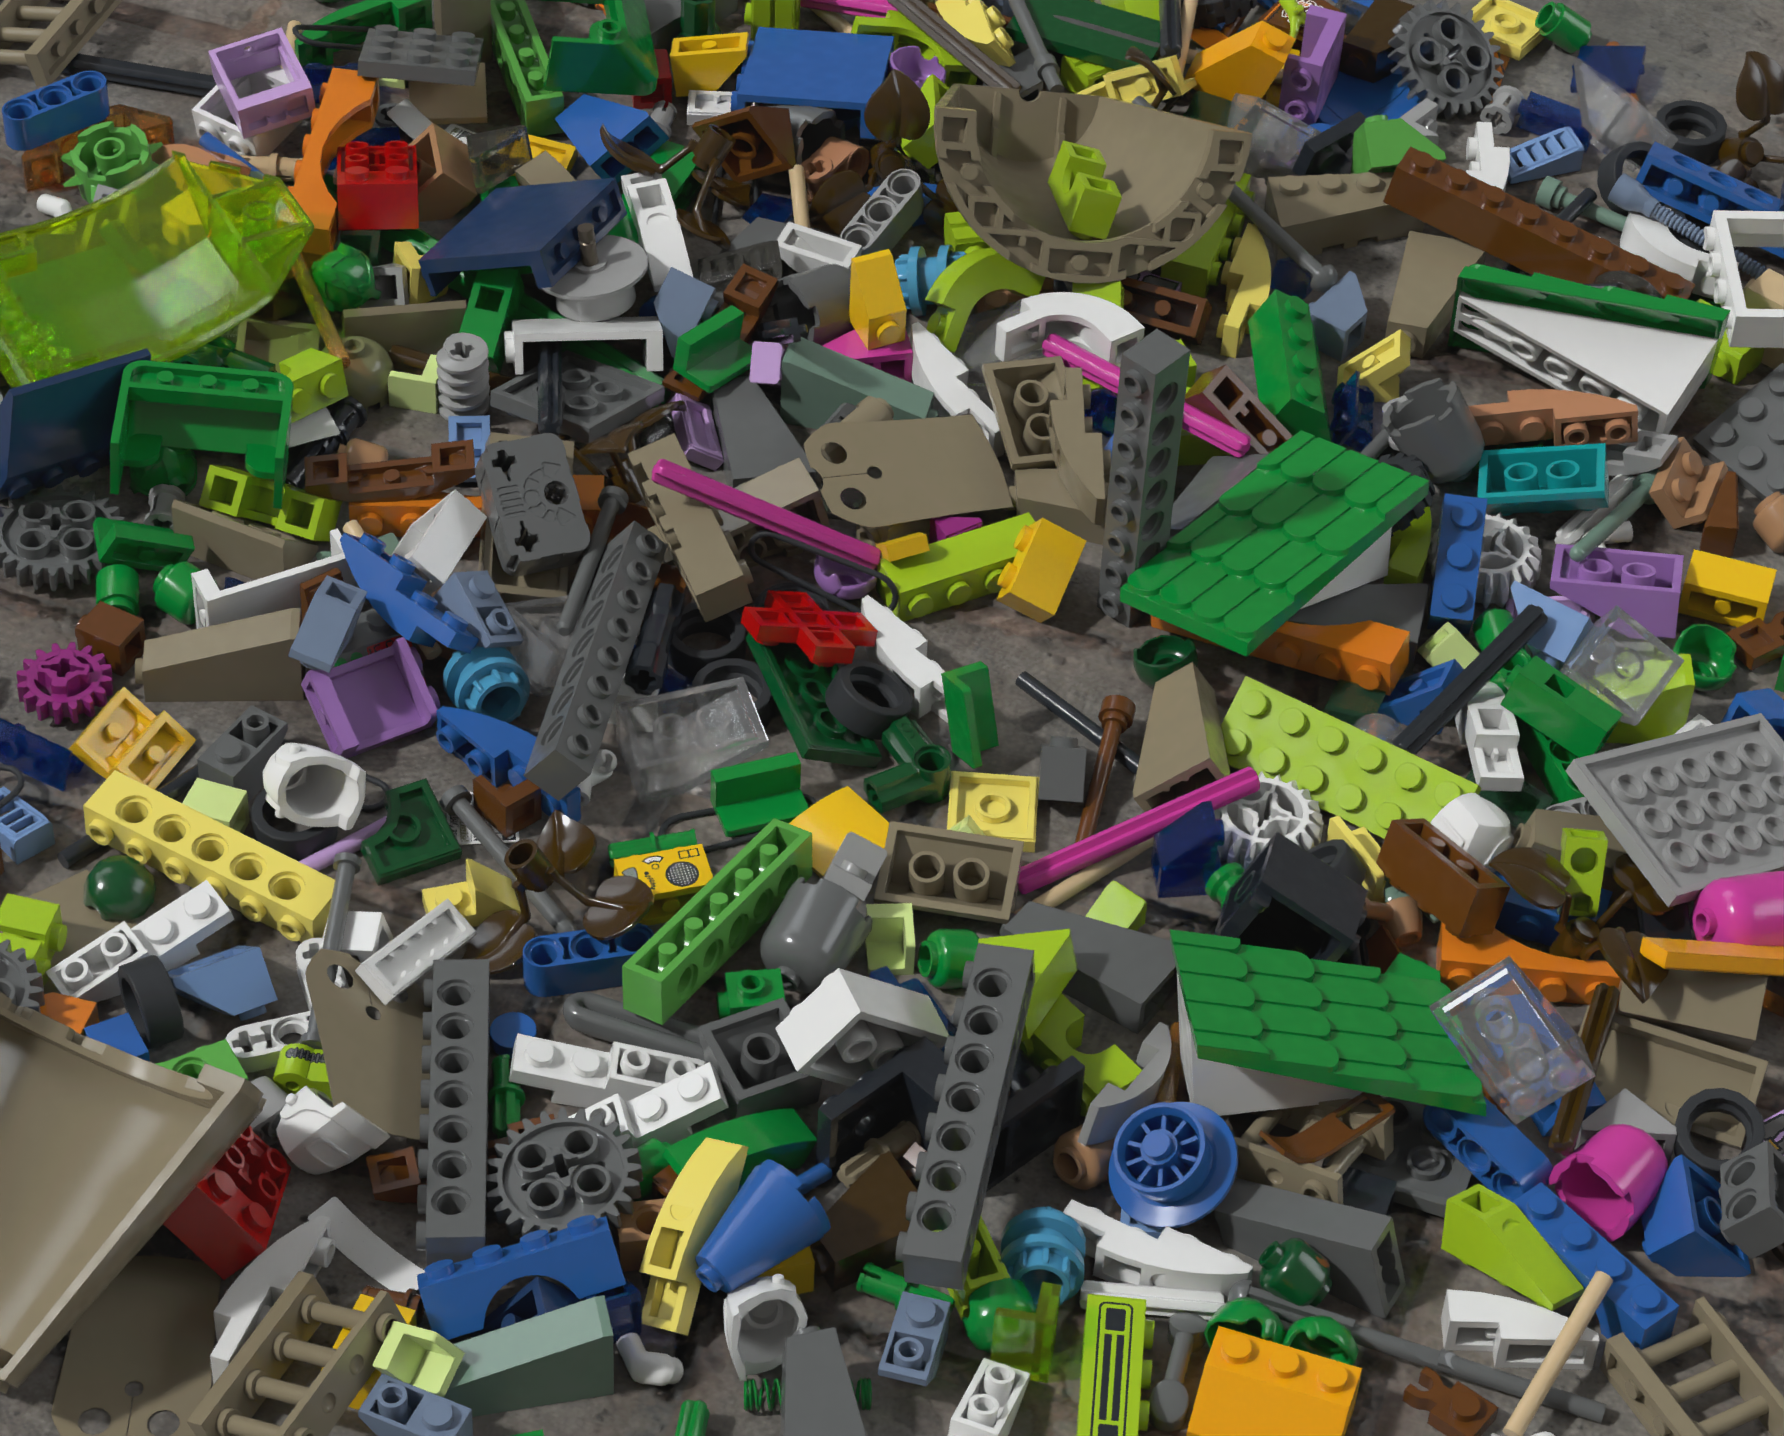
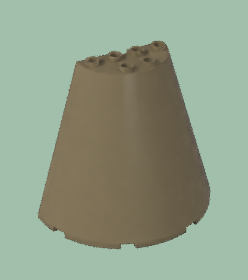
M953 84L934 108L935 148L940 171L954 204L968 225L986 244L1016 265L1041 276L1074 283L1120 281L1126 279L1127 276L1138 274L1145 270L1152 271L1178 257L1194 245L1212 227L1227 207L1225 202L1230 196L1236 181L1240 182L1253 135L1249 132L1105 96L1040 91L1038 97L1033 101H1024L1019 94V89ZM1063 140L1099 149L1107 164L1102 178L1115 181L1122 196L1107 239L1095 237L1091 240L1080 239L1071 234L1066 226L1047 183Z
M0 992V1392L6 1394L9 1387L18 1389L258 1117L267 1099L262 1098L263 1092L245 1078L206 1063L197 1079L178 1073L76 1033L72 1028L31 1008L16 1006L12 1003L13 1000Z

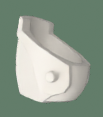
M285 743L270 757L263 770V784L267 792L265 799L275 809V816L282 819L286 817L292 822L310 827L338 826L345 831L353 828L364 803L366 771L355 762L328 750L308 744Z
M1476 793L1463 794L1455 798L1430 822L1491 872L1497 870L1488 866V864L1498 854L1511 849L1514 841V836L1510 833V820L1507 814L1495 804Z
M304 1086L296 1094L290 1093L287 1095L286 1104L280 1112L281 1119L276 1129L280 1143L290 1160L303 1171L314 1175L345 1166L371 1148H378L390 1138L388 1133L344 1102L333 1107V1101L326 1094Z
M782 1274L754 1278L728 1293L727 1298L724 1299L725 1337L740 1381H747L746 1376L772 1370L782 1364L786 1338L791 1337L794 1332L805 1328L807 1325V1312L796 1292V1286L784 1279Z

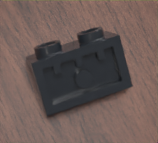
M1359 111L1307 140L1300 151L1292 171L1297 176L1351 174L1354 132L1365 122L1366 117Z

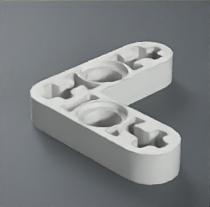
M322 938L305 940L296 950L297 973L309 1011L243 1025L227 1034L225 1039L245 1073L276 1067L280 1050L287 1045L282 1043L280 1039L289 1033H299L301 1035L307 1033L312 1002L305 972L312 957L321 949ZM338 966L335 985L347 989L349 986L343 967ZM267 1040H272V1048H267ZM249 1046L251 1051L244 1052L241 1047Z

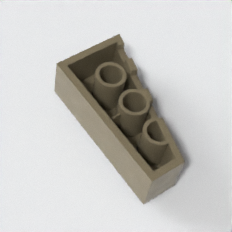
M1394 172L1268 177L1264 211L1311 256L1322 254V248L1340 244L1343 249L1356 247L1362 239L1372 238L1379 242L1407 236L1409 231L1423 232L1424 228L1423 221L1383 202ZM1271 240L1276 264L1289 261L1290 257Z
M673 433L628 453L646 507L663 541L668 545L667 548L705 623L753 602L747 586L754 582L745 560H736L734 555L739 553L729 530L722 532L720 526L724 524L718 509L658 485L651 480L652 469L659 459H666L692 470L675 434Z
M800 458L780 465L761 476L735 487L740 491L831 528L820 491ZM718 509L724 524L720 526L722 532L729 530L739 553L734 555L736 560L744 559L748 568L758 566L759 564L749 554L748 544L755 533L767 529ZM656 525L647 529L663 541ZM768 536L759 538L754 546L756 554L761 559L784 552L786 557L803 553V549ZM667 548L662 563L676 566Z

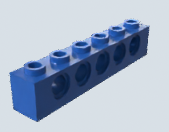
M1654 142L1636 178L1652 197L1708 224L1711 223L1713 210L1781 211L1779 210V198L1657 142ZM1759 247L1784 259V247Z

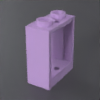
M282 27L208 51L214 80L243 139L312 117L313 109L316 108L313 89ZM251 46L249 49L244 50L245 47ZM281 64L290 83L239 99L231 80Z

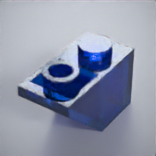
M1212 801L1201 802L1154 835L1151 868L1158 898L1207 895L1205 892L1206 884L1213 873L1221 867L1217 846H1224L1225 842L1223 820L1215 819Z

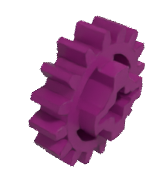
M70 642L67 649H60L57 643H53L51 652L46 653L41 649L35 650L36 660L26 658L23 660L24 670L17 671L19 702H24L27 713L37 710V717L40 721H43L50 715L54 716L55 724H60L63 717H70L73 723H78L79 714L84 713L91 718L94 717V706L105 707L107 704L106 696L113 695L111 664H106L103 653L93 656L92 646L88 645L79 651L76 650L75 642Z

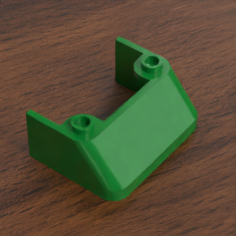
M538 0L602 4L606 13V19L591 25L589 38L552 37L544 82L545 90L635 96L649 95L656 90L659 72L644 0Z
M140 360L128 364L122 374L110 441V494H119L123 466L142 468L152 465L159 459L161 447L246 454L245 467L250 474L261 479H274L273 508L282 509L288 467L293 382L284 374L268 371Z

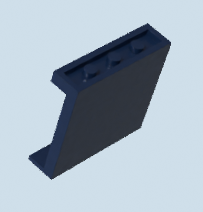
M616 178L496 188L418 260L430 295L437 296L462 271L531 266L538 288L553 287L582 259L577 230L579 225L590 223L594 226L597 244L627 215Z

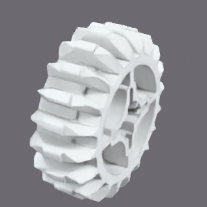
M1501 512L1496 516L1486 513L1475 602L1482 603L1485 609L1490 603H1495L1503 608L1507 600L1513 598L1510 587L1514 580L1532 589L1539 579L1542 549L1539 548L1538 538L1530 535L1528 526L1518 527L1517 518L1506 520L1502 518ZM1438 530L1434 533L1433 538H1431L1427 560L1429 563L1428 568L1431 569L1432 580L1434 579L1437 558Z
M1261 771L1258 775L1260 789L1257 792L1204 815L1202 830L1206 837L1207 849L1214 851L1216 861H1227V864L1236 862L1244 869L1249 866L1276 832H1279L1308 851L1321 844L1324 823L1322 814H1320L1319 802L1311 800L1309 789L1298 790L1296 780L1288 783L1282 782L1280 774L1274 779L1265 778Z

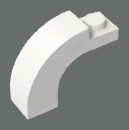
M1629 211L1620 238V248L1634 255L1642 256L1647 261L1665 270L1681 275L1684 279L1696 284L1692 293L1714 299L1715 277H1710L1708 274L1709 254L1695 250L1677 240L1670 232L1668 225H1664V222L1661 223L1660 219L1656 220L1655 217L1648 218L1642 213Z
M1073 292L1038 294L1021 300L1020 314L997 323L995 355L1002 362L1013 360L1042 348V343L1049 334L1055 333L1120 368L1122 353L1144 338L1145 327L1123 308L1099 297Z

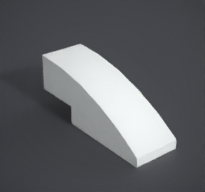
M792 222L787 223L773 245V252L798 273L828 264H838L851 270V258L861 256L862 245Z
M1447 1289L1441 1315L1443 1346L1445 1350L1493 1351L1494 1368L1539 1369L1568 1317L1544 1307L1510 1297L1483 1292ZM1586 1327L1562 1369L1592 1370L1599 1344L1597 1332Z

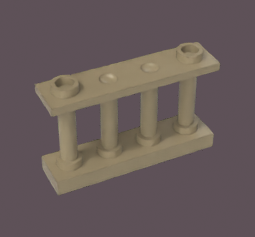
M4 0L0 5V65L28 66L36 86L52 84L123 0H64L69 1L65 7H46L50 0ZM32 21L51 22L46 29L27 28ZM13 43L32 44L27 51L8 50Z
M1350 1098L1321 1101L1319 1105L1249 1112L1258 1117L1240 1138L1234 1137L1238 1148V1168L1235 1179L1239 1178L1343 1204L1342 1176L1357 1157L1364 1153L1385 1161L1394 1150L1393 1114L1339 1149L1326 1166L1322 1168L1310 1163H1296L1279 1152L1259 1146L1264 1139L1258 1134L1261 1130L1269 1134L1277 1123L1302 1132L1350 1101ZM1360 1103L1338 1119L1351 1130H1354L1382 1112V1110ZM1222 1115L1220 1117L1226 1121L1231 1115Z
M298 1271L186 1422L196 1436H327L374 1372L375 1368L372 1365L393 1321L407 1323L387 1291L380 1290L365 1312L331 1304L314 1274ZM321 1323L351 1329L338 1349L308 1342ZM294 1360L324 1367L310 1387L280 1380ZM266 1398L296 1405L281 1426L252 1418Z
M1704 1296L1695 1300L1688 1329L1641 1350L1638 1347H1634L1623 1332L1606 1340L1599 1369L1651 1436H1720L1757 1418L1772 1436H1784V1397L1732 1333L1726 1318L1720 1312L1715 1311ZM1698 1346H1701L1716 1364V1366L1671 1386L1663 1384L1651 1369V1367ZM1727 1382L1731 1383L1745 1401L1699 1423L1691 1420L1679 1405Z

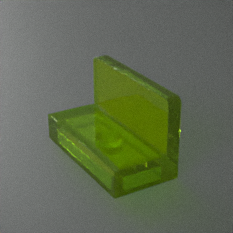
M1042 1282L1036 1313L1001 1307L996 1308L990 1360L1030 1373L1029 1380L1048 1383L1056 1342L1062 1285Z

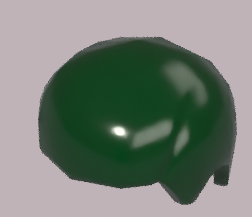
M1159 635L1145 641L1139 648L1133 650V664L1136 674L1141 682L1153 690L1155 682L1192 662L1196 667L1198 666L1197 650L1192 638L1185 640L1178 636Z
M112 855L99 861L87 876L84 884L83 902L86 907L93 906L103 920L130 921L143 916L153 904L156 882L151 872L138 860L127 855Z

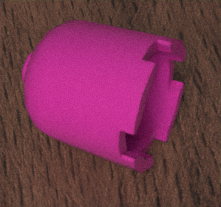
M1784 871L1722 877L1707 884L1700 891L1693 907L1692 921L1696 940L1784 947Z
M1613 1124L1595 1133L1577 1147L1572 1154L1557 1163L1549 1176V1184L1555 1185L1557 1196L1602 1237H1607L1606 1240L1608 1242H1613L1623 1236L1641 1218L1654 1200L1669 1168L1668 1160L1658 1142L1643 1129L1628 1124Z

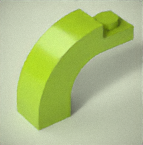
M887 10L885 18L855 16L851 33L894 36V51L900 47L918 46L925 59L931 60L934 56H937L939 64L946 70L945 85L949 88L953 84H976L977 77L899 11Z
M993 248L980 249L968 253L950 264L930 288L925 300L938 305L936 313L930 317L927 330L935 334L945 348L955 353L970 312L984 295L999 289H1004L1026 298L1038 295L1045 276L1038 275L1016 265L997 253Z

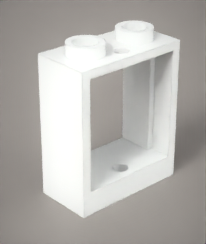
M274 66L231 80V83L239 99L250 96L252 93L256 94L290 83L284 69ZM217 85L192 109L197 137L201 138L204 133L209 132L237 154L249 156H269L303 121L300 120L243 139L238 127L226 121L231 113Z
M455 489L411 524L391 556L396 553L416 565L414 572L428 581L422 592L430 595L446 582L487 516Z

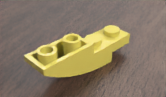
M938 0L935 2L943 19L996 64L1010 67L1016 63L1011 51L1014 43L1002 27L1006 24V21L995 6L992 5L988 8L982 0Z
M1251 223L1247 224L1242 238H1235L1231 251V260L1233 261L1225 262L1221 276V284L1227 285L1225 302H1227L1226 312H1228V315L1221 314L1216 337L1222 338L1220 355L1232 358L1237 357L1245 334H1250L1248 320L1267 300L1270 292L1271 263L1268 249L1259 229L1255 224Z
M706 1137L678 1175L656 1219L639 1270L641 1273L651 1275L639 1321L640 1324L688 1336L701 1286V1281L695 1273L699 1268L695 1257L737 1195L749 1147Z

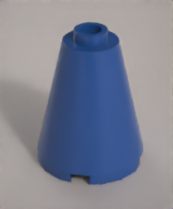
M766 1159L763 1163L761 1162L754 1167L695 1257L699 1267L695 1273L703 1285L710 1291L717 1292L719 1289L725 1293L734 1291L819 1241L830 1230L829 1217L821 1203L815 1196L807 1202L798 1191L804 1183L783 1165Z

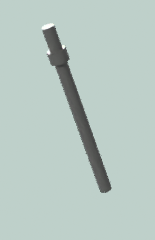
M1008 0L1034 57L1033 66L1038 78L1045 82L1050 92L1064 93L1065 89L1058 75L1060 68L1055 57L1048 53L1025 1Z

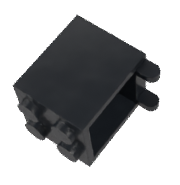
M1276 832L1227 891L1214 935L1240 938V944L1297 951L1303 953L1309 959L1337 962L1342 957L1346 960L1355 951L1361 939L1356 933L1367 916V911L1363 907L1368 890L1287 837Z

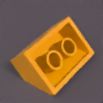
M1218 1326L1205 1362L1186 1436H1345L1356 1404L1362 1368Z

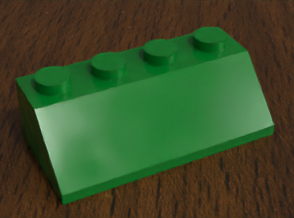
M1275 289L1248 320L1258 399L1292 436L1302 430L1315 435V438L1320 437L1332 442L1319 348L1309 304L1297 296H1290Z

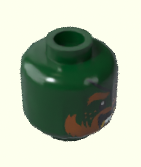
M1290 1238L1281 1244L1278 1241H1274L1263 1251L1258 1263L1262 1266L1259 1283L1262 1289L1297 1306L1311 1305L1316 1307L1326 1297L1332 1286V1279L1329 1277L1331 1267L1328 1260L1303 1239Z

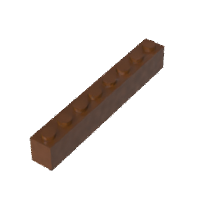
M1411 146L1396 167L1383 200L1384 203L1532 275L1536 272L1580 284L1620 283L1622 289L1662 299L1668 294L1689 300L1696 285L1677 273L1665 270L1647 261L1642 256L1634 255L1604 238H1599L1580 229L1569 221L1551 215L1534 204L1522 201L1504 192L1499 187L1491 186L1469 175L1467 172L1456 169L1433 158L1430 154L1419 151Z

